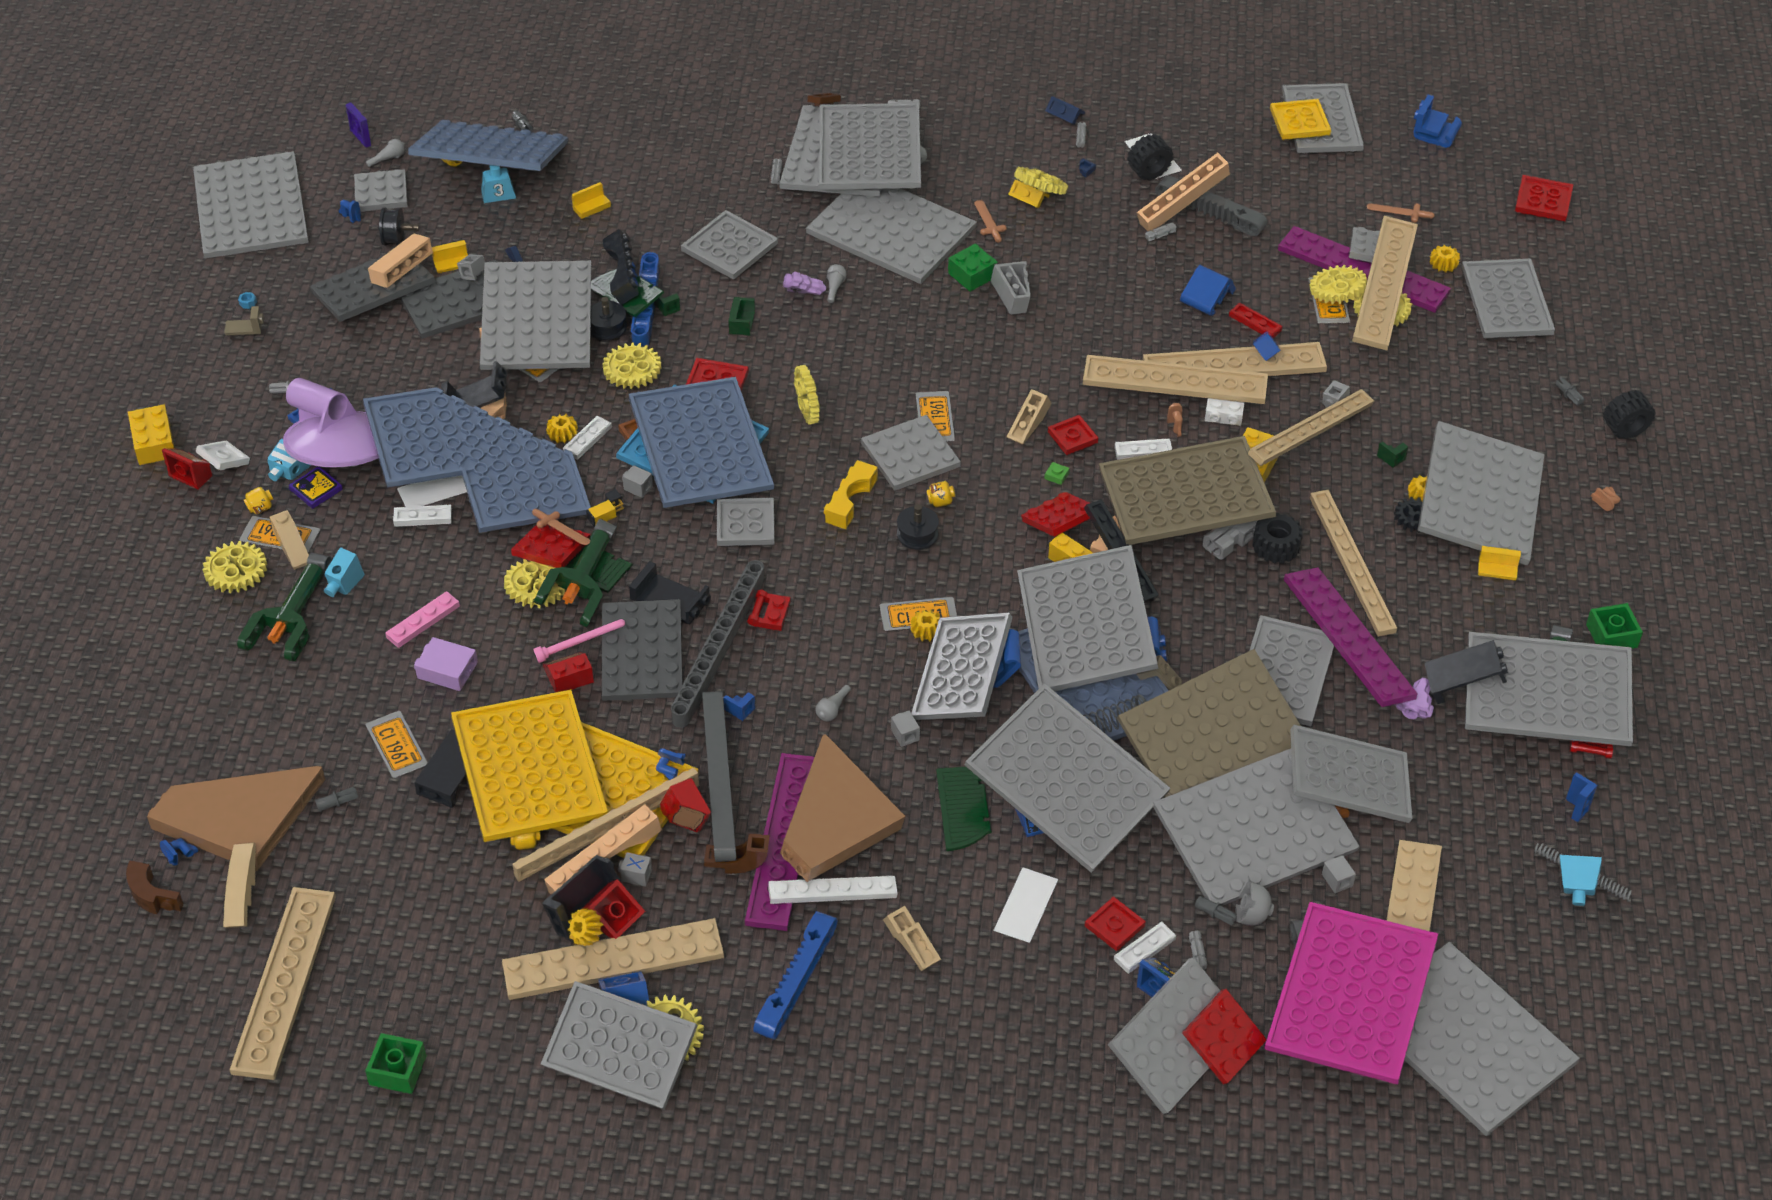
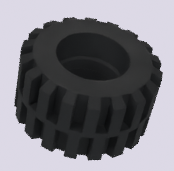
M1149 134L1146 137H1141L1139 141L1137 140L1132 145L1131 150L1128 152L1127 160L1130 167L1140 178L1151 180L1163 175L1168 170V167L1172 164L1171 161H1173L1174 154L1161 136Z
M1633 390L1627 393L1624 392L1615 397L1614 400L1609 402V405L1606 406L1603 412L1605 422L1619 439L1633 438L1636 435H1640L1651 426L1656 415L1655 409L1646 396L1637 390L1634 392Z
M1276 513V517L1258 520L1253 537L1255 553H1258V556L1264 558L1265 561L1270 560L1272 563L1291 561L1300 552L1303 536L1302 526H1299L1300 523L1294 521L1292 516L1288 517L1284 513L1283 515Z

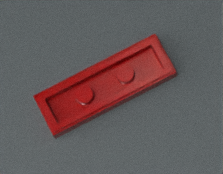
M1238 303L1229 311L1231 318L1260 334L1268 331L1274 338L1282 331L1283 326L1242 303Z

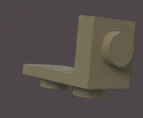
M259 306L251 307L250 320L226 321L225 335L261 334L264 315L260 313Z
M1161 655L1156 656L1159 669L1137 673L1140 680L1158 676L1169 690L1182 684L1181 678Z

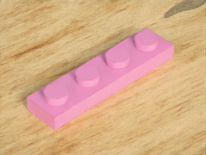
M447 591L385 632L386 638L397 648H400L460 607L459 601Z

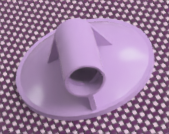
M296 378L289 384L286 391V400L289 405L299 410V421L290 426L283 437L284 449L291 457L300 462L321 467L354 466L379 458L366 412L355 411L345 394L303 378Z

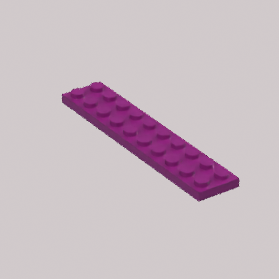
M1293 226L1278 245L1279 251L1326 270H1329L1330 266L1335 268L1336 265L1339 268H1342L1343 265L1346 268L1352 266V269L1358 268V271L1362 270L1363 274H1366L1368 280L1372 262L1349 258V247L1302 228ZM1407 271L1402 294H1407V298H1410V303L1436 313L1450 294L1451 288Z
M1319 567L1285 574L1284 581L1381 707L1416 700L1418 693Z
M781 753L764 835H770L766 860L756 868L745 917V926L788 930L793 903L770 904L768 883L769 881L798 880L799 874L788 861L784 860L780 852L815 757Z

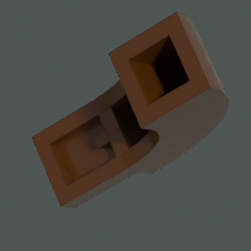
M749 833L748 840L744 844L735 846L736 861L715 862L714 845H706L704 867L725 868L726 874H737L754 870L766 860L770 835Z
M129 861L126 870L127 882L135 902L142 909L153 914H158L160 908L168 911L182 910L184 904L180 892L160 889L151 885L154 876L150 864Z

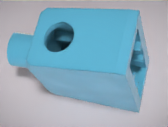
M341 547L325 571L328 585L324 592L328 596L334 597L337 591L344 595L348 594L365 575L355 553Z
M1560 855L1563 890L1566 894H1573V905L1584 906L1586 895H1595L1602 857Z

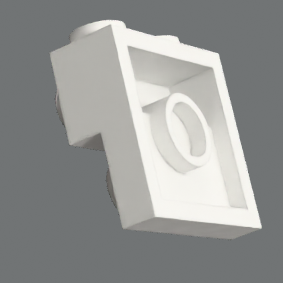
M1208 398L1205 421L1241 426L1244 402Z

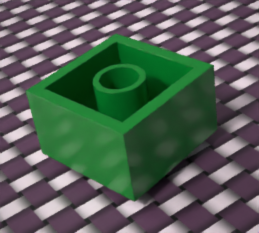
M973 244L948 258V274L971 292L991 281L994 265L998 262L978 245Z
M1628 603L1590 610L1586 625L1596 644L1631 647V649L1638 648L1643 631Z
M381 1033L365 1070L369 1085L412 1094L427 1057L424 1042Z

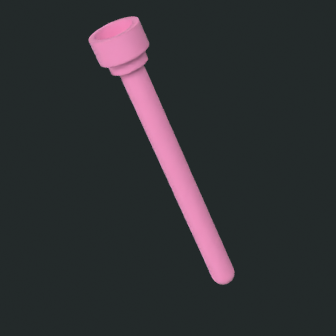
M623 619L614 621L547 648L536 647L533 650L538 663L546 661V658H549L551 654L621 628L625 625V621Z

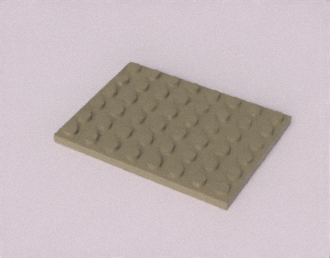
M1245 436L1099 463V470L1126 544L1132 545L1276 517V510L1257 464L1248 455L1250 447Z
M1255 649L1117 717L1144 766L1170 787V790L1163 798L1290 749V729L1293 725L1301 726Z

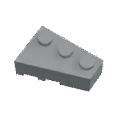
M1026 261L994 265L991 282L1010 315L1027 312L1030 288L1027 280Z

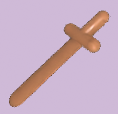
M981 200L975 201L974 204L987 227L981 229V235L992 234L995 241L1000 243L1002 238L999 232L1006 231L1007 227L1005 225L996 226L985 203Z
M1418 203L1414 205L1413 209L1379 204L1367 205L1369 210L1412 216L1411 221L1413 223L1418 221V217L1433 219L1435 216L1433 212L1421 211V206Z
M538 509L532 510V514L541 519L536 524L538 528L550 525L580 544L587 545L590 543L588 538L556 520L560 517L558 511L547 515Z

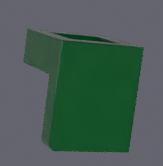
M677 294L665 298L661 295L655 301V305L664 316H668L680 311V298Z
M1381 442L1379 443L1377 456L1394 468L1406 460L1408 446L1402 443L1394 448Z

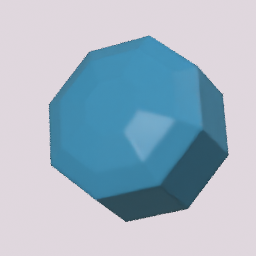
M251 292L241 294L238 299L239 305L244 309H250L257 303L256 296Z

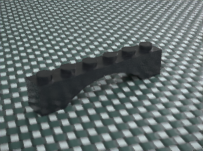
M618 229L602 240L604 249L613 260L618 261L617 271L610 283V290L616 300L623 305L639 294V284L634 270L636 267L631 253L633 250L630 245L631 239L626 232L623 233Z

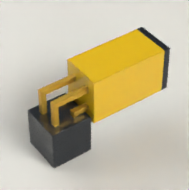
M614 489L605 493V502L586 510L587 519L594 527L599 518L605 521L611 520L616 517V512L624 509L622 497L618 491Z

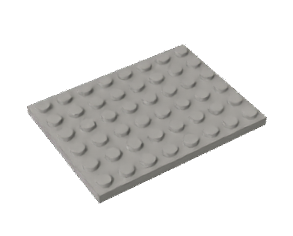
M919 103L820 105L819 190L921 188Z
M803 105L779 183L780 189L880 197L882 189L819 190L820 107Z
M294 151L193 166L204 259L309 243Z
M882 188L880 197L840 194L806 227V233L922 284L977 227V221L903 189Z
M591 261L486 262L484 268L480 370H493V362L495 361L505 369L590 368Z
M1438 421L1435 427L1418 531L1480 551L1482 546L1521 551L1519 563L1528 565L1531 558L1544 454Z
M1131 545L1017 570L1038 688L1045 683L1053 691H1059L1159 669Z
M1469 632L1468 648L1494 640L1497 647L1501 646L1504 653V658L1501 660L1505 662L1508 673L1505 674L1506 683L1502 682L1498 674L1466 685L1465 729L1632 746L1631 647Z
M1045 683L964 764L1091 873L1153 809V803L1162 799L1170 790L1169 786Z
M1291 748L1153 803L1155 812L1202 894L1210 901L1221 903V906L1241 899L1239 898V893L1246 882L1257 883L1264 888H1268L1322 866L1330 858H1336L1341 855L1346 856L1358 851L1360 848L1335 805L1293 794Z
M1448 942L1433 954L1405 1061L1487 1136L1574 1067L1580 1058L1454 945Z

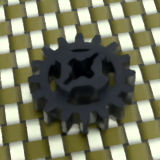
M1410 497L1409 501L1404 498L1403 502H1398L1395 508L1394 519L1398 520L1397 525L1403 524L1404 530L1410 528V532H1413L1415 529L1420 533L1418 531L1422 508L1420 497L1417 500Z

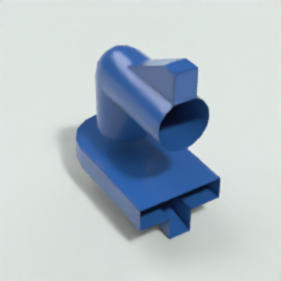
M341 200L339 213L343 217L350 216V222L352 223L355 221L360 222L361 211L359 202L355 200L351 202Z
M659 749L658 755L660 759L656 770L664 774L668 780H671L677 776L678 769L668 766V762L672 761L683 765L686 755L666 749Z
M182 838L169 843L166 840L160 842L161 851L167 857L169 864L173 866L177 865L178 854L175 850L180 849L187 858L198 852L196 846L187 843Z

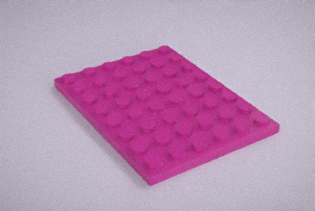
M1309 902L1265 1044V1050L1398 1085L1437 943L1438 933Z

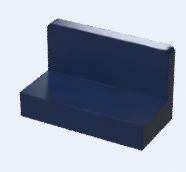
M1053 96L1045 110L1074 125L1079 114H1085V111Z

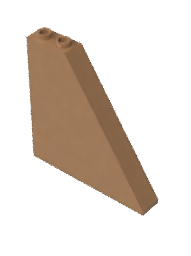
M825 734L820 741L780 853L784 860L788 861L795 868L796 872L808 882L901 830L905 815Z
M320 766L170 786L167 792L162 794L155 807L149 811L147 818L151 829L175 839L182 838L193 846L228 860L231 859L235 844L255 843V871H258L325 781L323 769Z

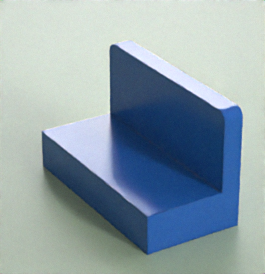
M1579 773L1573 775L1566 797L1567 801L1575 805L1571 818L1576 822H1579L1589 811L1597 788V784Z

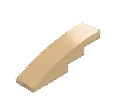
M255 843L235 844L233 846L224 903L223 927L225 928L247 927V906H251V886H255Z

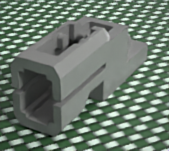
M1257 521L1212 529L1204 535L1203 547L1210 553L1213 552V555L1218 559H1224L1233 552L1235 544L1243 547L1253 539Z

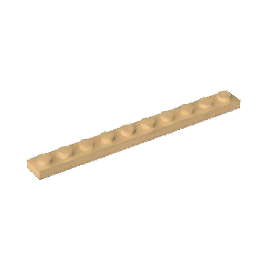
M1360 389L1251 448L1248 455L1262 466L1372 406L1374 400Z
M1329 490L1311 493L1310 500L1377 636L1396 633L1397 627Z
M695 768L684 771L679 776L665 781L662 785L646 791L635 799L629 800L617 809H612L602 817L573 830L570 834L556 839L553 843L537 849L526 857L520 858L513 863L514 876L520 882L595 842L644 804L651 811L660 807V803L669 787L692 778L695 785L699 786L698 772Z

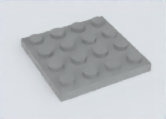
M725 210L683 243L681 251L734 280L778 244V238Z
M927 415L861 438V444L894 491L959 468L961 465L958 457Z

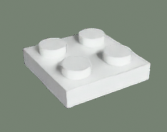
M227 440L198 445L196 448V453L218 470L249 464L250 457Z

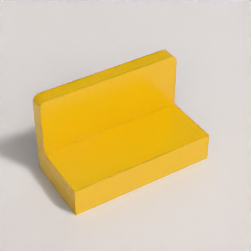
M1016 179L1008 194L1037 208L1040 207L1044 196L1048 198L1050 196Z
M601 182L572 194L573 210L581 219L611 207V201L604 195Z
M465 240L432 247V259L437 273L458 269L457 263L468 256Z
M1482 546L1478 562V575L1517 580L1521 551Z

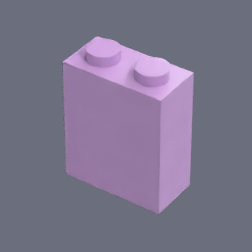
M432 637L429 644L425 645L420 658H417L415 661L414 669L416 670L417 678L461 691L478 663L476 650Z

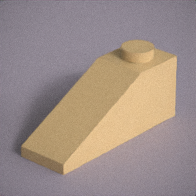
M1031 389L1007 435L1008 439L1022 445L1027 441L1044 419L1051 405L1047 395Z
M288 510L270 516L273 533L293 569L306 566L309 554Z

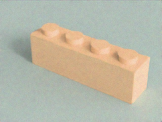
M414 233L368 268L371 283L388 288L433 253L430 238Z

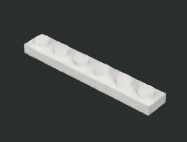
M895 876L812 879L808 882L806 880L769 881L768 883L770 904L897 898L898 894Z

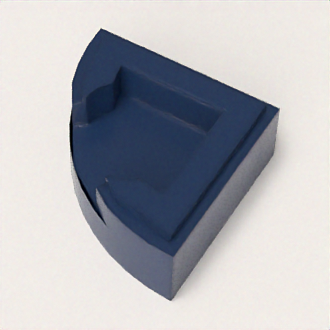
M1082 158L1079 171L1084 177H1087L1096 170V164Z
M516 245L505 249L513 262H522L523 259Z

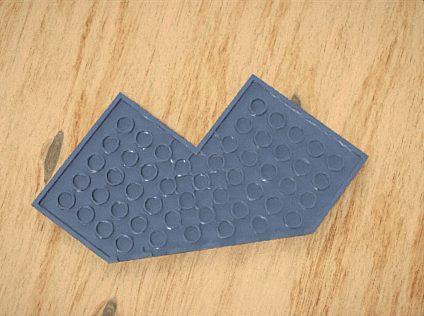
M435 387L363 399V405L387 488L462 475L479 533L537 523L541 519L532 514L533 509H538L547 515L558 511L560 513L558 519L586 515V510L591 508L571 451L566 449L563 451L557 448L556 444L546 439L540 440L534 437L533 433L523 428L517 429L511 426L510 422L500 417L494 418L488 415L487 411L477 406L471 407L465 404L464 400L454 395H446L443 393V390Z

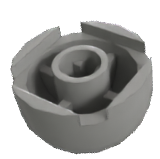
M1246 882L1239 893V898H1242L1240 905L1236 904V921L1244 925L1254 926L1263 923L1268 916L1272 915L1274 904L1272 903L1270 893L1263 886L1257 883Z

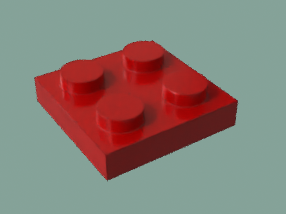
M1080 415L1048 427V433L1066 455L1098 443V436Z
M1113 896L1085 921V927L1117 952L1145 927L1146 921Z

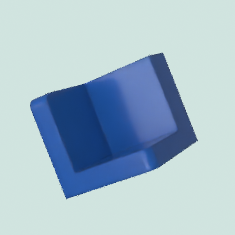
M1268 331L1253 341V345L1264 360L1270 359L1280 351L1279 345Z
M749 692L743 698L736 695L732 699L726 695L723 698L724 710L743 721L755 709V696Z

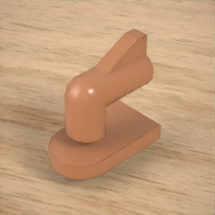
M1174 403L1168 408L1167 423H1174L1173 432L1177 434V437L1181 436L1182 406L1179 403Z
M1605 487L1603 490L1597 488L1595 493L1591 495L1593 497L1592 500L1605 511L1613 510L1615 504L1620 502V497L1612 487Z

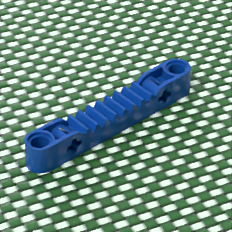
M648 252L641 257L639 276L653 284V286L658 287L660 273L659 257L656 253ZM655 301L638 316L632 318L631 337L634 346H637L639 343H641V347L649 346Z
M819 911L814 913L804 931V941L801 942V948L797 949L794 961L790 962V968H787L786 975L782 976L783 982H779V988H776L775 993L767 998L756 1018L753 1028L755 1033L773 1040L778 1037L835 932L838 922L837 918Z

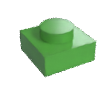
M1052 462L1045 473V479L1062 485L1069 474V468Z

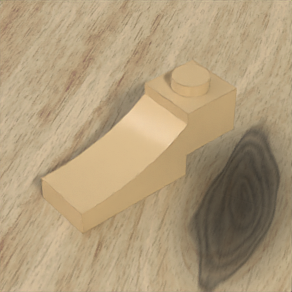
M906 906L883 919L893 937L897 938L921 971L941 960L919 922L915 923Z

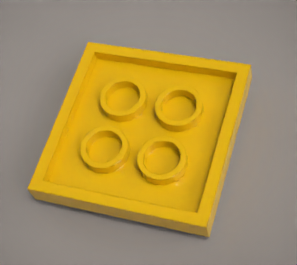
M1319 99L1270 104V110L1282 140L1331 135V128Z

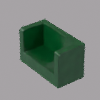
M734 297L728 320L729 334L750 336L756 312L754 298Z

